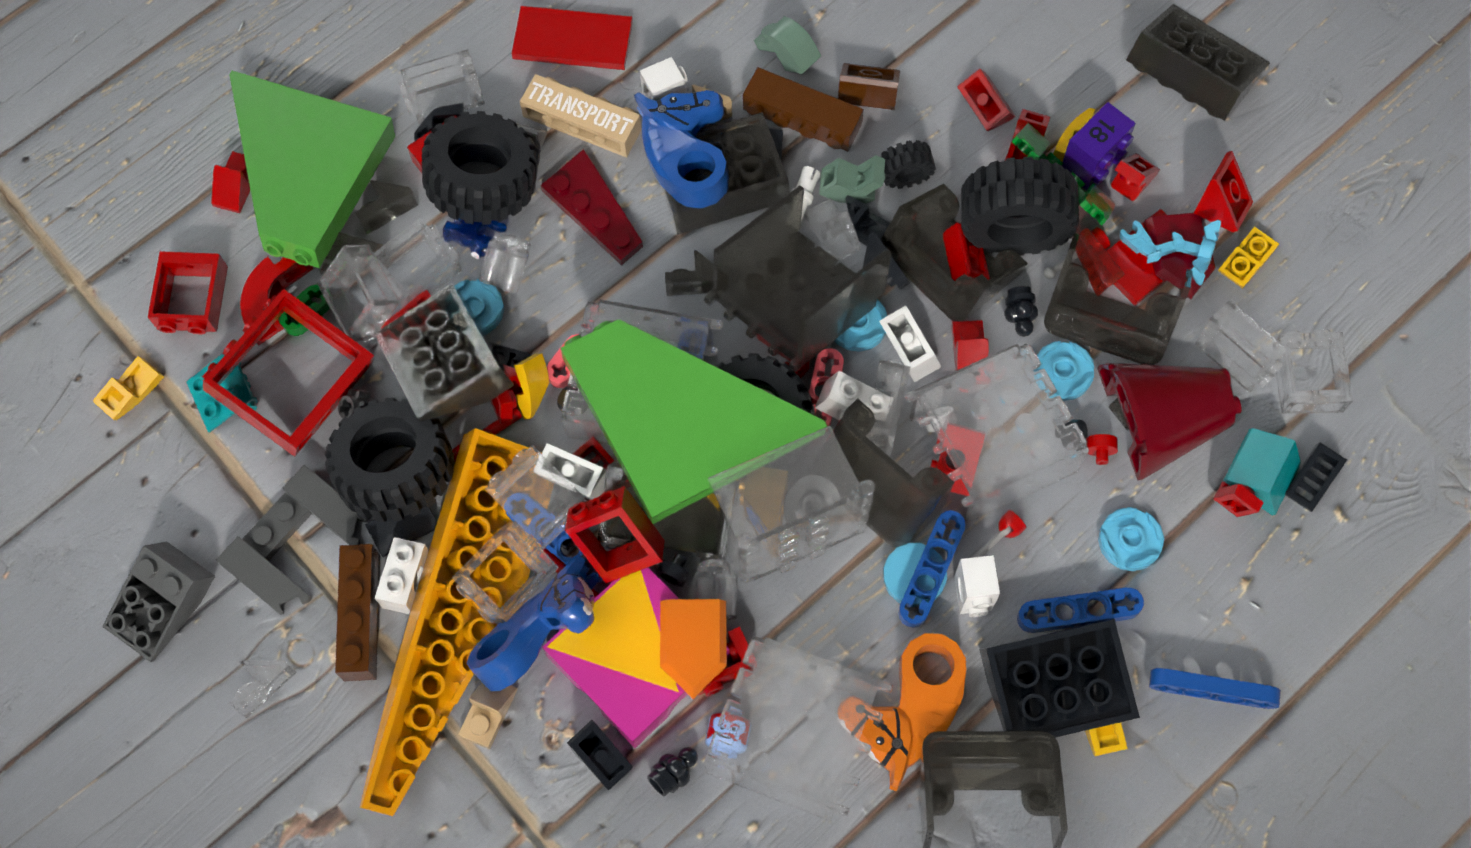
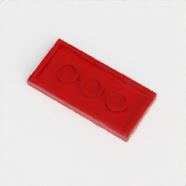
M521 6L511 53L512 59L625 70L633 18L632 16Z

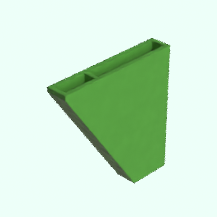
M232 70L229 76L257 228L263 249L274 257L281 256L294 260L300 265L320 268L395 138L392 118Z
M620 319L613 322L604 321L598 324L593 329V332L583 337L581 335L574 336L565 342V346L561 347L562 358L652 524L824 436L826 433L827 424L823 419Z

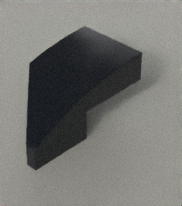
M847 195L845 199L854 238L867 246L869 234L874 231L885 246L895 232V225L870 213L869 205Z

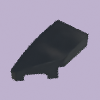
M452 104L435 108L414 132V141L430 132L439 123L442 124L446 118L455 115L459 117L460 113L466 112L464 104Z

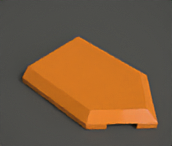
M669 599L660 601V668L694 700L727 667L725 600Z

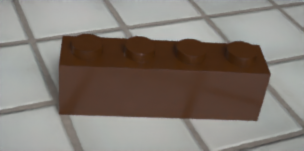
M757 67L743 93V110L747 111L750 115L768 119L781 128L795 130L806 138H815L825 142L833 149H842L848 152L862 126L864 109Z
M372 544L340 545L335 673L344 682L377 680L379 603L376 601L375 595L379 586L380 555Z

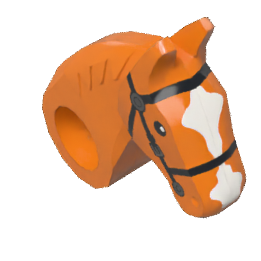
M924 633L911 640L907 645L899 662V706H871L864 700L852 696L844 700L837 711V720L840 725L853 737L871 759L890 772L889 789L897 791L907 768L913 766L928 754L942 739L950 727L963 698L966 657L957 642L943 634ZM924 653L941 655L950 666L951 677L940 685L924 683L917 677L913 669V661Z

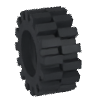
M909 140L904 145L900 142L896 144L897 147L890 146L887 148L888 152L883 151L880 157L885 159L884 183L886 186L889 185L890 188L897 186L898 189H903L905 185L908 188L913 187L912 184L916 183L919 185L922 183V180L927 181L930 179L929 175L933 176L936 167L932 152L926 142L921 143L920 140H916L912 143V140Z

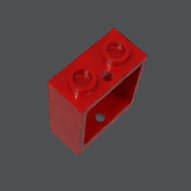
M159 252L148 311V319L157 330L164 333H175L176 330L189 331L198 335L205 334L206 332H217L228 266L221 255L217 253ZM174 276L211 277L204 315L168 314Z
M625 486L613 491H606L599 497L587 502H579L568 509L565 531L605 583L662 562L665 540ZM619 516L637 540L606 551L589 528Z

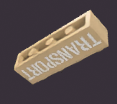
M535 74L520 100L523 117L626 158L642 130L640 115L633 109L628 107L621 108L611 104L603 97L596 98L585 94L577 87H567L551 77L544 78Z

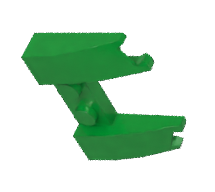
M1029 122L1011 141L1027 157H1032L1033 160L1046 159L1051 164L1055 162L1060 165L1064 164L1051 151L1047 156L1043 153L1050 142ZM1072 172L1071 174L1078 184L1079 205L1093 218H1096L1099 224L1103 225L1113 212L1115 202L1094 183L1084 191L1082 187L1085 183Z

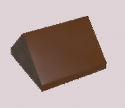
M844 63L840 74L838 99L852 105L895 110L900 70Z

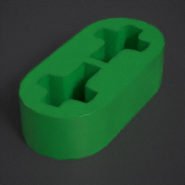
M311 285L296 297L320 316H323L332 304L328 291L321 285ZM314 296L316 298L321 297L322 302L319 304L317 302L312 303L311 299ZM283 312L279 317L283 329L291 336H299L309 330L301 323L297 325L290 323L289 320L292 317L286 312Z

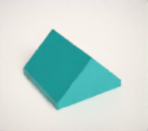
M1254 428L1249 429L1223 481L1230 486L1235 484L1248 486L1255 492V496L1264 502L1261 508L1272 516L1276 515L1285 497V493L1301 464L1296 440Z

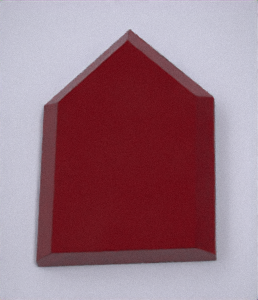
M1194 213L1152 216L1144 220L1145 230L1154 245L1173 241V232L1179 233L1185 241L1201 245L1202 237L1205 235V219ZM1173 252L1162 256L1159 261L1153 262L1155 276L1164 282H1170L1190 300L1202 286L1195 282L1191 274V269L1194 267L1192 261L1196 260L1197 256L1183 252ZM1213 255L1208 269L1204 273V282L1216 268Z

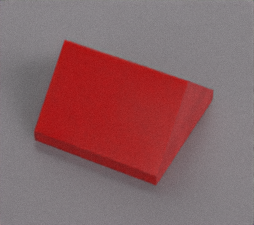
M1233 151L1225 154L1194 214L1210 222L1220 220L1222 228L1236 232L1244 221L1253 204V200Z

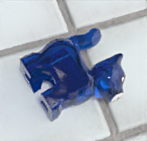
M460 218L458 221L454 220V222L447 220L443 227V237L445 242L453 241L462 247L469 248L471 256L479 259L496 254L494 248L496 239L483 235L489 227L497 233H503L507 231V225L505 223H498L497 220L491 221V224L482 225V222H474V225L467 224Z

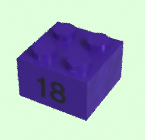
M1107 102L1069 140L1063 158V168L1067 169L1070 173H1075L1085 183L1082 187L1085 190L1093 183L1101 184L1109 174L1108 169L1113 164L1117 166L1127 156L1128 151H1126V148L1134 139L1132 132L1136 123Z

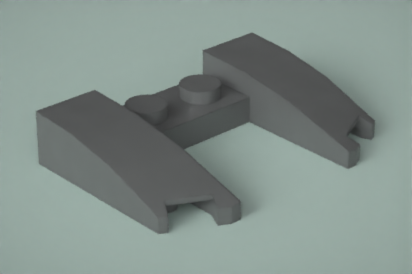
M305 465L283 487L285 493L242 539L237 536L216 559L224 569L280 615L284 614L281 604L299 597L304 605L310 602L312 598L272 565L269 560L310 515H313L349 545H360L361 541L353 537L357 520L367 521V519L360 517L357 512L351 511L340 498L338 492Z

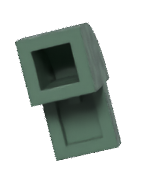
M786 16L777 23L765 26L761 34L754 40L759 50L775 52L785 71L803 74L821 57L817 46L808 32L796 21Z
M875 155L859 166L841 158L834 160L821 170L819 195L840 203H846L845 198L847 195L863 203L874 201L875 190L883 186L885 180V159Z

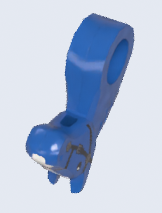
M711 90L694 93H670L657 101L648 99L640 92L635 94L634 98L638 105L637 110L642 117V139L646 157L660 185L677 202L686 207L705 208L716 204L727 193L729 184L727 162L720 149L708 142L701 141L695 136L707 124L716 123L723 118L724 104L720 94ZM702 168L713 172L710 177L703 181L692 182L683 178L694 169Z
M575 557L543 591L505 617L471 651L467 665L490 691H501L522 677L538 657L545 639L552 629L560 630L567 628L571 632L579 634L592 624L595 618L593 612L595 597L592 589L597 584L599 576L596 572H593L586 578L580 575V571L586 561L584 558Z

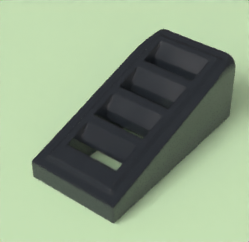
M1319 442L1312 449L1297 472L1285 496L1309 512H1312L1347 462V459ZM1318 457L1332 466L1331 469L1328 470L1317 463L1316 459ZM1313 467L1326 477L1322 480L1311 473L1309 469ZM1307 477L1319 485V488L1315 490L1303 482V478ZM1298 486L1313 495L1310 501L1295 491Z

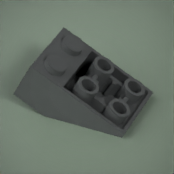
M167 541L145 545L102 627L148 661L153 662L201 604L215 575Z

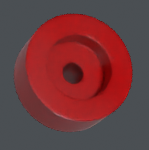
M1095 434L1086 438V453L1096 456L1097 465H1107L1109 463L1108 456L1118 452V438L1114 435Z

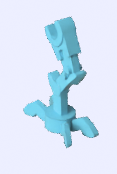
M1136 220L1132 224V229L1136 234L1130 235L1122 229L1120 230V240L1136 254L1140 252L1148 257L1147 263L1157 262L1162 256L1173 252H1183L1197 256V259L1192 261L1194 267L1191 269V274L1198 285H1202L1205 279L1204 273L1208 269L1216 241L1219 238L1218 232L1221 227V221L1216 220L1204 227L1205 235L1202 237L1201 245L1185 241L1176 232L1172 233L1173 241L1154 245L1142 224Z

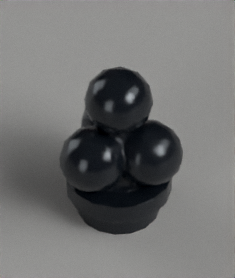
M1029 286L1013 287L1007 290V297L1005 298V305L1007 306L1004 311L1005 319L1010 323H1016V333L1022 337L1029 336L1033 332L1034 325L1032 321L1038 316V309L1033 304L1036 302V297Z
M685 747L680 750L678 757L672 754L661 756L658 763L651 767L652 772L647 776L649 783L662 796H666L669 792L674 793L679 787H684L690 781V774L686 768L692 767L697 763V752L691 747Z

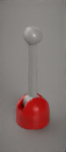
M1095 227L1086 234L1082 248L1054 267H1047L1044 270V276L1047 279H1052L1057 271L1087 251L1096 254L1103 252L1110 247L1107 235L1102 229Z
M1008 510L998 522L999 533L972 558L983 557L1003 537H1017L1027 528L1025 523L1017 514Z

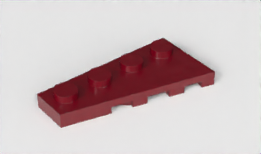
M584 149L540 185L542 192L621 266L643 248V241Z

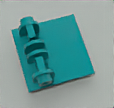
M221 354L211 363L214 362L218 364L219 361L224 357V355ZM240 362L220 385L253 410H256L258 400L250 391L251 384L247 381V375L243 374ZM211 363L186 381L209 433L235 414L203 390L204 378L202 376L206 373Z

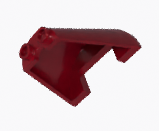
M1105 363L1097 368L1106 395H1117L1130 430L1133 443L1127 453L1137 481L1145 479L1232 427L1235 423L1236 414H1240L1242 411L1239 398L1236 395L1233 396L1230 387L1231 378L1226 368Z

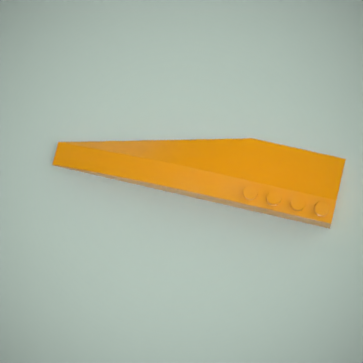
M477 428L463 435L453 468V476L447 488L400 646L359 808L394 816L414 781L417 770L430 753L434 740L438 733L443 730L450 712L460 700L474 675L467 665L471 651L510 612L517 594L527 582L538 541L507 516L505 504L512 495L526 493L548 510L555 484L533 473L542 452ZM523 499L520 502L514 500L513 505L516 507L514 513L516 515L520 513L526 514L530 519L525 521V523L530 527L532 520L541 512L536 509L531 514L525 508L526 500ZM545 518L540 519L536 526L537 532L540 535Z

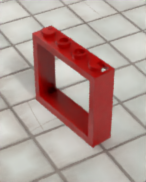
M283 289L277 296L273 295L271 299H267L262 307L264 311L258 318L253 316L246 323L242 330L244 334L238 341L233 339L228 343L222 353L224 357L219 363L213 362L208 366V370L202 376L204 378L203 390L296 457L336 409L340 399L348 394V390L352 389L370 368L374 355ZM283 312H286L352 361L291 436L220 385Z

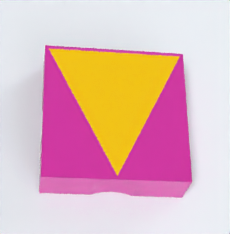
M648 567L614 580L595 598L593 607L594 621L582 633L577 634L567 628L561 629L542 646L546 656L577 689L590 697L599 707L603 716L634 748L638 747L669 717L675 706L688 695L660 668V601L679 598ZM727 647V660H728V659L730 658V653H729V648Z

